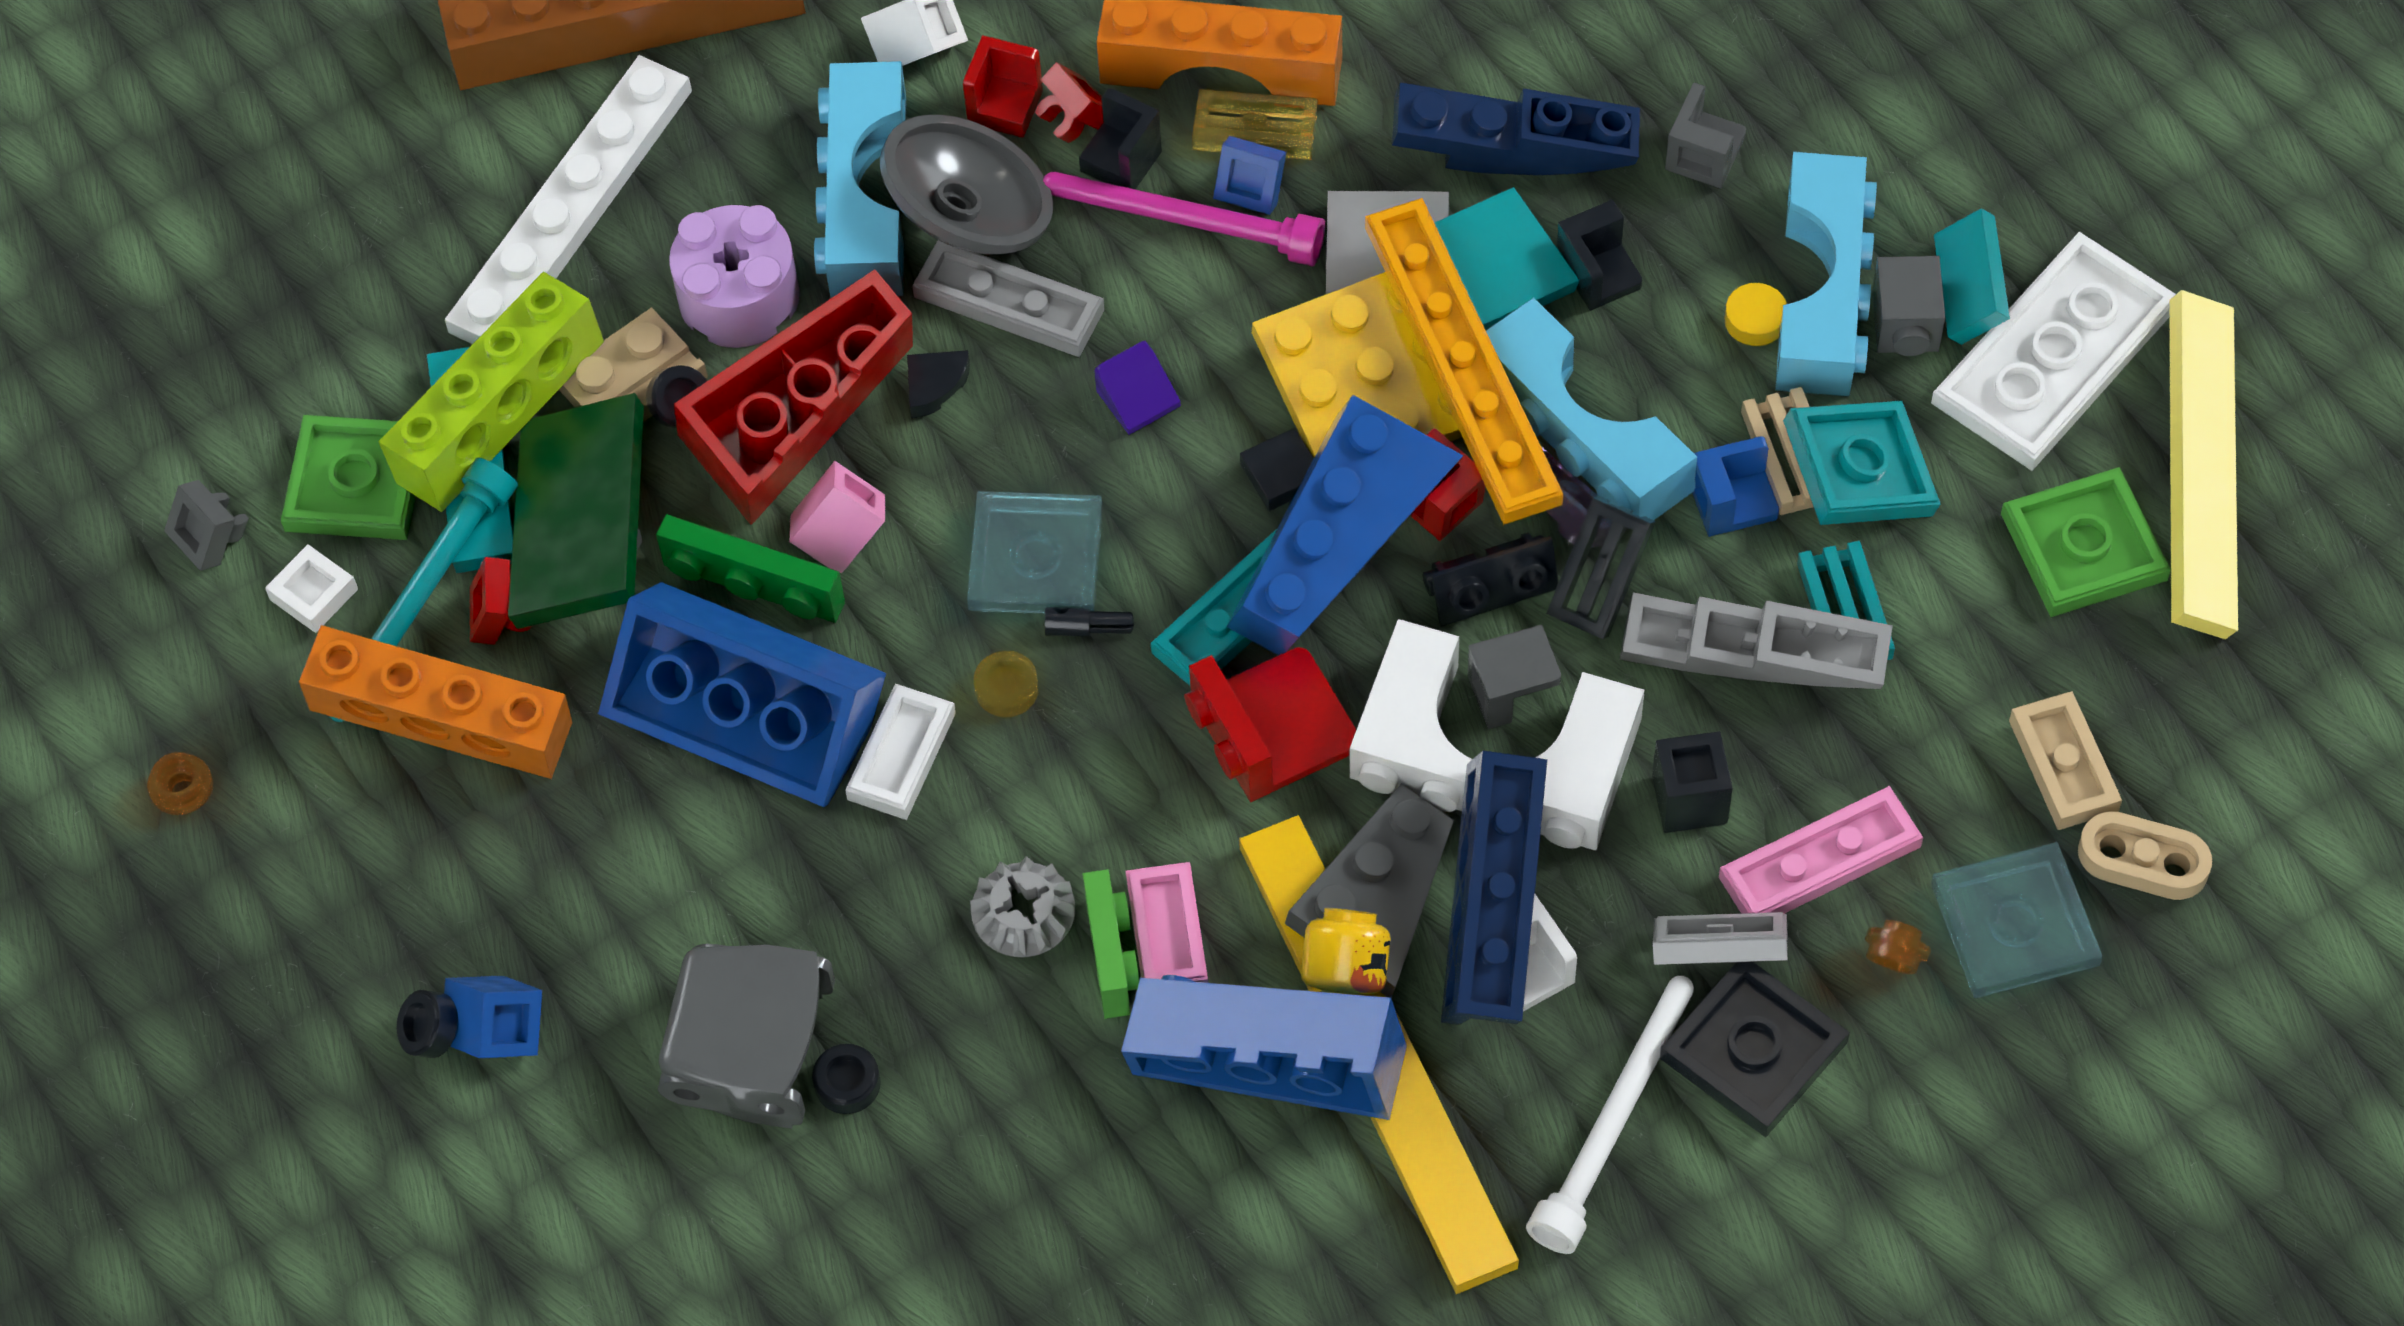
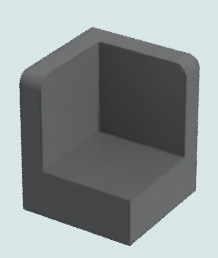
M1694 82L1668 135L1665 170L1722 189L1744 142L1746 127L1703 112L1706 86Z
M1542 625L1469 645L1468 678L1488 729L1512 723L1514 698L1558 686L1561 682V672Z

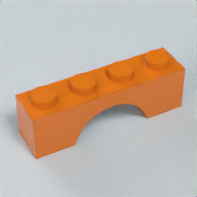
M1104 0L1097 36L1100 84L1159 89L1169 76L1181 70L1194 67H1219L1234 70L1254 78L1270 91L1276 101L1335 106L1342 64V16L1182 0Z

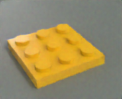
M1386 272L1252 322L1251 333L1301 439L1313 458L1317 454L1335 417L1352 395L1357 396L1425 435L1435 428L1449 441L1462 437Z

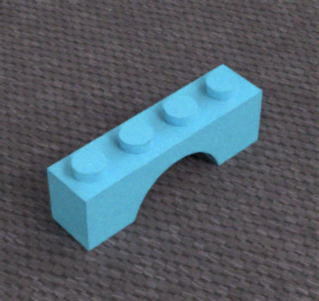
M902 62L831 63L829 69V88H819L818 91L820 124H828V137L817 138L819 173H827V187H816L817 223H826L825 237L815 238L814 241L816 274L827 275L830 298L874 269L897 296H902L904 242L899 211L878 204L859 188V182L863 174L880 157L889 134L897 125L906 120V90Z
M1793 152L1788 188L1785 236L1812 250L1825 265L1830 278L1821 289L1811 296L1783 305L1778 341L1775 391L1790 392V389L1802 387L1804 393L1850 396L1853 373H1865L1868 336L1857 335V320L1868 321L1871 284H1860V269L1871 270L1874 233L1863 232V218H1874L1877 189L1876 182H1865L1867 157Z
M1532 298L1486 330L1535 435H1541L1556 450L1557 457L1563 467L1573 476L1578 477L1581 475L1596 489L1598 496L1609 500V503L1617 507L1623 506L1632 510V513L1639 517L1645 516L1655 520L1694 492L1697 456L1656 416L1632 422L1610 421L1587 412L1571 398L1565 388V384L1573 372L1574 336L1535 298Z

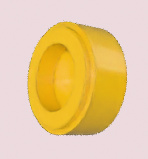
M1749 283L1738 287L1730 294L1726 303L1725 326L1729 334L1740 343L1750 346H1763L1774 342L1779 338L1783 305L1787 304L1786 300L1777 289L1767 284Z

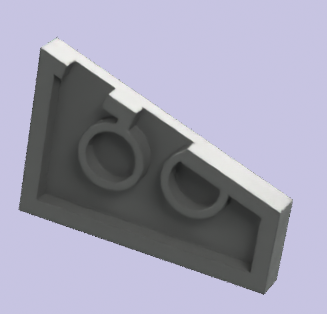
M1401 783L1288 912L1285 924L1305 938L1307 925L1316 918H1323L1324 908L1376 913V924L1384 926L1389 931L1391 937L1386 983L1380 993L1392 998L1454 820Z

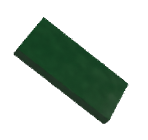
M636 393L531 418L521 429L508 617L517 629L626 604L628 599L635 595L644 405Z

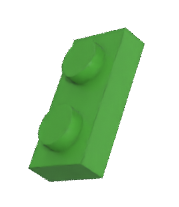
M1109 869L1083 873L1087 912L1104 1019L1130 1015L1128 991L1137 990L1139 974L1135 950L1122 952L1119 932L1131 930L1125 891L1112 893Z

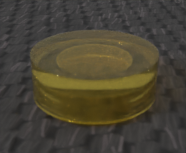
M995 652L984 658L974 673V688L977 701L985 711L999 717L1020 715L1034 704L1038 696L1039 687L1035 666L1026 656L1018 652Z

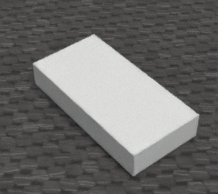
M895 684L845 790L847 800L907 820L956 714L954 703Z

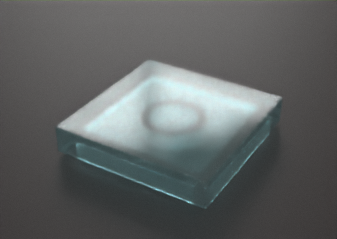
M977 491L967 595L968 610L1045 613L1046 607L1090 608V611H1095L1103 510L1102 495Z
M2058 842L1933 874L1931 886L1974 999L2100 966L2103 955Z

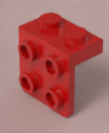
M1302 647L1293 648L1227 680L1212 655L1189 665L1191 691L1184 695L1188 710L1200 729L1207 728L1216 743L1214 744V750L1222 770L1230 780L1237 779L1250 803L1350 756V746L1356 733V728L1307 649Z

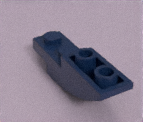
M1400 82L1394 96L1392 146L1446 154V169L1476 173L1561 175L1609 170L1636 164L1639 158L1640 108L1524 88L1518 101L1515 102Z

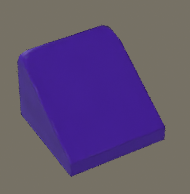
M1146 341L1139 342L1095 368L1096 392L1128 435L1181 407L1178 395L1154 351Z

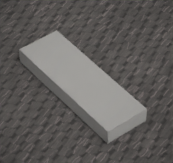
M939 240L936 242L912 286L914 298L1077 357H1080L1105 310L1104 298L979 253L957 249Z

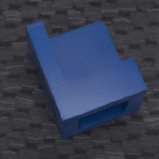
M1760 436L1694 453L1697 456L1695 489L1692 494L1708 537L1778 519L1779 506L1765 472L1769 450L1765 437Z
M505 976L445 978L444 994H447L453 1000L458 1018L456 1034L450 1047L477 1058L538 1055L542 990Z

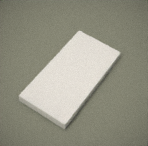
M2078 232L2009 308L2010 319L1990 329L1933 392L1931 404L2033 471L2170 317L2169 300L2176 294L2081 232Z

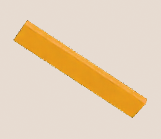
M1423 198L1365 216V230L1503 525L1562 506L1563 492Z

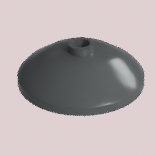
M947 115L917 116L897 125L889 134L880 155L881 175L898 208L917 227L947 245L979 254L1013 253L1026 249L1036 243L1050 223L1053 214V198L1050 188L1043 181L1044 175L1018 146L981 124Z

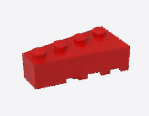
M874 269L674 403L679 438L750 525L759 518L913 347L911 311Z

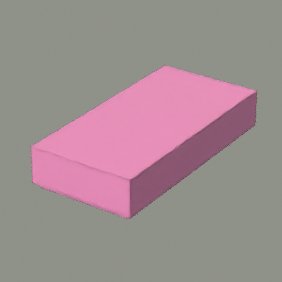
M1190 862L1127 870L1126 881L1140 977L1161 979L1164 975H1177L1189 978L1195 982L1208 983Z

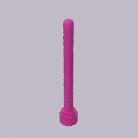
M1049 172L1043 178L1045 185L1050 188L1052 196L1278 246L1279 253L1288 255L1289 261L1315 266L1323 245L1325 220L1322 218L1298 214L1296 219L1286 217L1283 222L1059 172Z

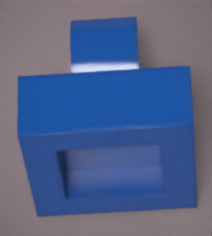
M1229 136L1222 144L1213 199L1270 215L1277 206L1286 152Z

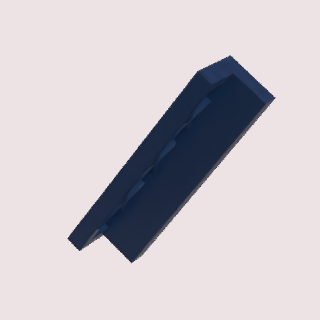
M1483 750L1466 766L1441 1023L1461 1025L1471 1018L1518 1024L1522 1021L1548 759Z

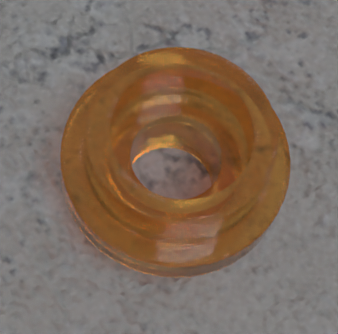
M173 752L161 757L154 764L148 778L147 789L152 802L158 809L171 815H184L199 809L206 803L212 793L213 777L206 763L200 758L184 752ZM182 781L192 782L184 790L172 792L173 787L177 783Z
M1885 920L1883 928H1868L1865 936L1866 942L1870 944L1866 954L1867 959L1879 966L1904 974H1916L1920 962L1928 961L1931 948L1920 941L1923 935L1920 930L1894 920Z

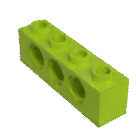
M543 271L378 441L396 484L440 512H443L464 488L465 484L462 482V478L475 458L491 461L576 372L579 363L585 358L590 357L604 343L589 298Z

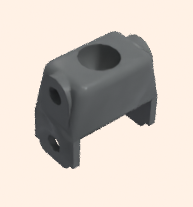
M700 944L693 947L692 950L686 953L682 962L659 1055V1065L662 1073L658 1092L666 1099L677 1104L709 1109L744 1122L791 1129L793 1125L802 1124L805 1114L802 1096L798 1091L791 1089L802 1067L810 1045L819 998H823V994L833 993L835 977L831 962L817 956V953L814 951L773 945L725 946L719 944Z

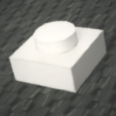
M307 544L265 589L270 601L316 633L320 626L324 625L358 590V587L352 575Z

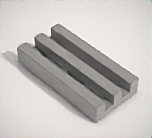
M1771 912L1657 916V918H1654L1653 931L1654 965L1788 960L1787 914Z

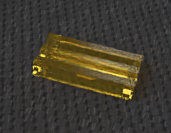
M1199 89L1192 134V148L1198 151L1221 152L1222 144L1229 136L1285 151L1286 158L1311 160L1315 136V121L1317 120L1318 99ZM1209 112L1243 114V117L1218 116L1208 114ZM1267 116L1303 120L1302 122L1267 120Z

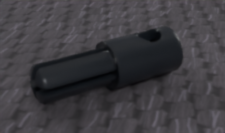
M1069 607L1045 608V636H1089L1090 633L1131 634L1134 628V617L1131 612L1090 611V608Z

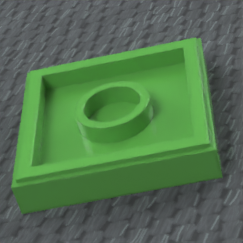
M303 415L281 517L284 531L407 540L416 496L396 484L378 442L398 421Z
M2120 467L2003 503L2001 516L2050 617L2168 581L2171 569Z

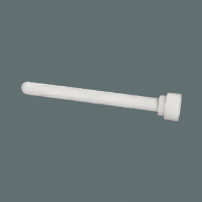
M1675 976L1669 981L1559 1193H1552L1547 1200L1539 1201L1526 1225V1230L1542 1246L1558 1253L1571 1254L1579 1244L1587 1228L1584 1221L1586 1210L1583 1204L1660 1058L1661 1047L1671 1037L1693 994L1694 987L1689 978Z

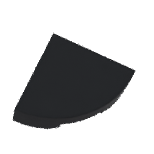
M968 350L907 355L911 418L935 413L941 409L942 403L953 396L960 387L964 386L970 370Z

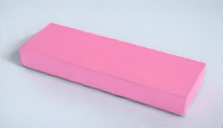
M1888 786L1720 867L1719 879L1741 914L1783 912L1785 914L1921 848L1923 836L1891 787Z

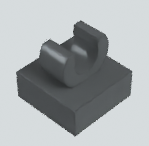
M195 480L178 485L164 532L193 564L202 571L221 565L227 543L237 542L243 537L249 518L246 514L233 517L226 510L230 499L226 493L212 494L200 480Z

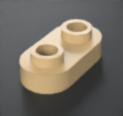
M2104 812L2091 818L2083 828L2078 845L2080 862L2094 877L2173 900L2187 899L2198 894L2205 886L2212 867L2210 849L2196 834L2121 812ZM2103 847H2113L2122 856L2110 858L2105 856L2100 849ZM2170 864L2178 865L2184 869L2186 874L2183 876L2171 875L2166 871L2165 866Z

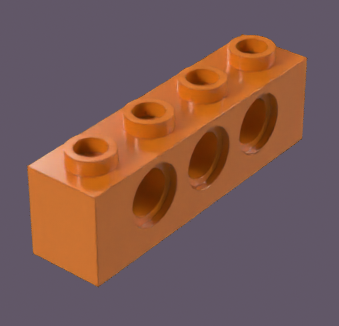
M323 625L320 626L299 680L310 711L549 779L553 777L572 725L566 695L563 693Z

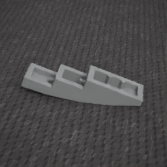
M1633 593L1629 602L1619 660L1755 681L1823 687L1882 689L1893 625L1772 601H1766L1763 608L1760 609L1700 596L1696 605Z

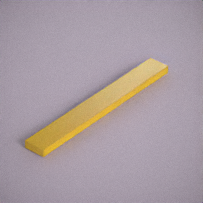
M1297 815L1239 838V845L1242 855L1301 974L1304 937L1287 926L1285 921L1289 910L1324 872L1325 867L1300 816ZM1306 984L1309 991L1322 992V989L1313 988ZM1377 992L1375 994H1362L1364 996L1386 997L1380 992ZM1398 1017L1407 1048L1390 1120L1370 1118L1457 1295L1518 1269L1519 1259Z

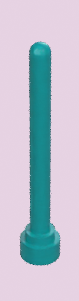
M475 458L462 478V482L465 484L460 492L464 498L371 639L394 646L399 644L484 513L491 514L497 506L504 507L517 488L518 483L510 474L488 460ZM329 716L333 721H336V722H343V721H345V720H341V719H338V718H334V717Z

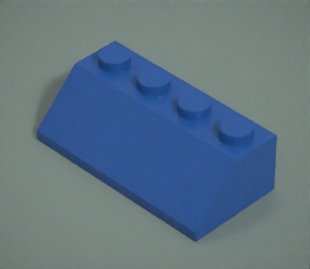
M660 582L628 599L598 714L825 807L830 803L870 732L886 673Z

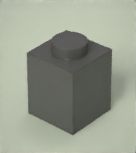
M1877 257L1872 287L1877 353L1896 352L1903 356H1916L1924 352H1939L1945 322L1940 257Z

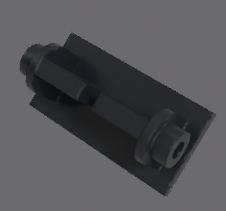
M1527 532L1521 534L1519 539L1485 549L1486 557L1477 559L1474 553L1444 563L1440 561L1432 563V570L1423 572L1422 576L1429 596L1435 595L1441 627L1556 590L1559 582L1551 536L1545 538L1543 535L1532 537Z

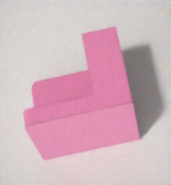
M834 461L791 514L789 542L826 567L842 573L885 522V494Z

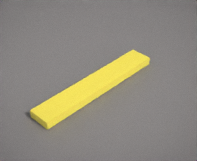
M2181 290L2169 300L2171 623L2227 639L2238 631L2234 307Z

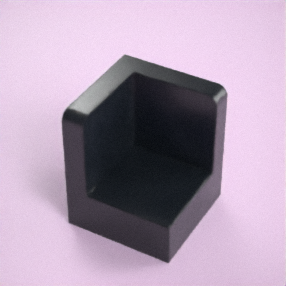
M1108 88L1101 98L1103 124L1079 156L1080 171L1104 183L1136 190L1162 152L1159 110L1112 88Z
M1613 199L1558 222L1557 249L1580 280L1576 289L1590 311L1634 293L1642 287V276L1622 246L1624 217Z
M1721 732L1656 740L1652 778L1664 833L1727 824L1733 787Z

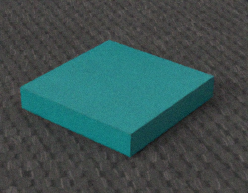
M1514 187L1435 222L1485 330L1494 326L1532 298H1535L1544 306L1575 292L1580 281Z
M1903 401L1790 408L1783 422L1820 525L1931 517L1941 505Z

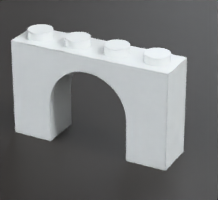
M1398 619L1350 746L1351 779L1358 780L1369 790L1383 794L1394 792L1402 783L1440 811H1462L1466 766L1472 759L1453 747L1443 734L1438 722L1458 669L1459 636ZM1582 672L1560 735L1545 752L1535 757L1548 759L1540 834L1544 835L1550 842L1564 848L1572 849L1582 846L1597 850L1641 722L1644 689Z

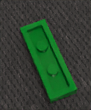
M666 514L656 533L664 566L683 579L698 581L702 578L725 586L728 591L746 600L761 598L782 605L789 613L808 620L818 617L836 623L845 605L839 571Z

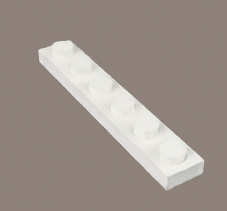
M638 55L445 318L448 333L473 344L543 271L554 278L558 277L692 92L689 77Z

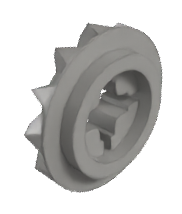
M1027 856L1020 863L1006 865L1000 861L994 872L986 878L979 877L977 890L973 900H970L972 922L979 937L993 950L1013 957L1035 956L1054 948L1068 934L1075 917V899L1070 881H1065L1058 874L1052 863L1046 867L1032 862ZM1016 889L1027 900L1038 898L1033 902L1034 924L1031 925L1028 917H1023L1019 910L1007 912L1012 908V890Z

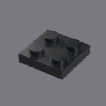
M1753 961L1736 962L1661 1047L1660 1059L1766 1138L1848 1042L1850 1032Z

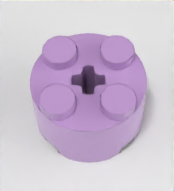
M728 205L716 207L703 213H691L682 219L678 227L679 233L675 237L670 251V269L679 309L685 323L692 330L694 327L699 332L707 335L709 342L723 347L739 348L753 346L767 341L777 333L776 327L788 315L791 319L799 303V284L791 242L783 226L776 220L775 214L769 208L762 205L751 207Z

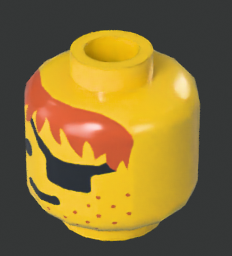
M1324 908V917L1312 920L1305 930L1301 965V979L1310 987L1322 989V992L1362 995L1380 992L1386 983L1391 937L1389 931L1384 926L1376 924L1377 914L1348 909Z

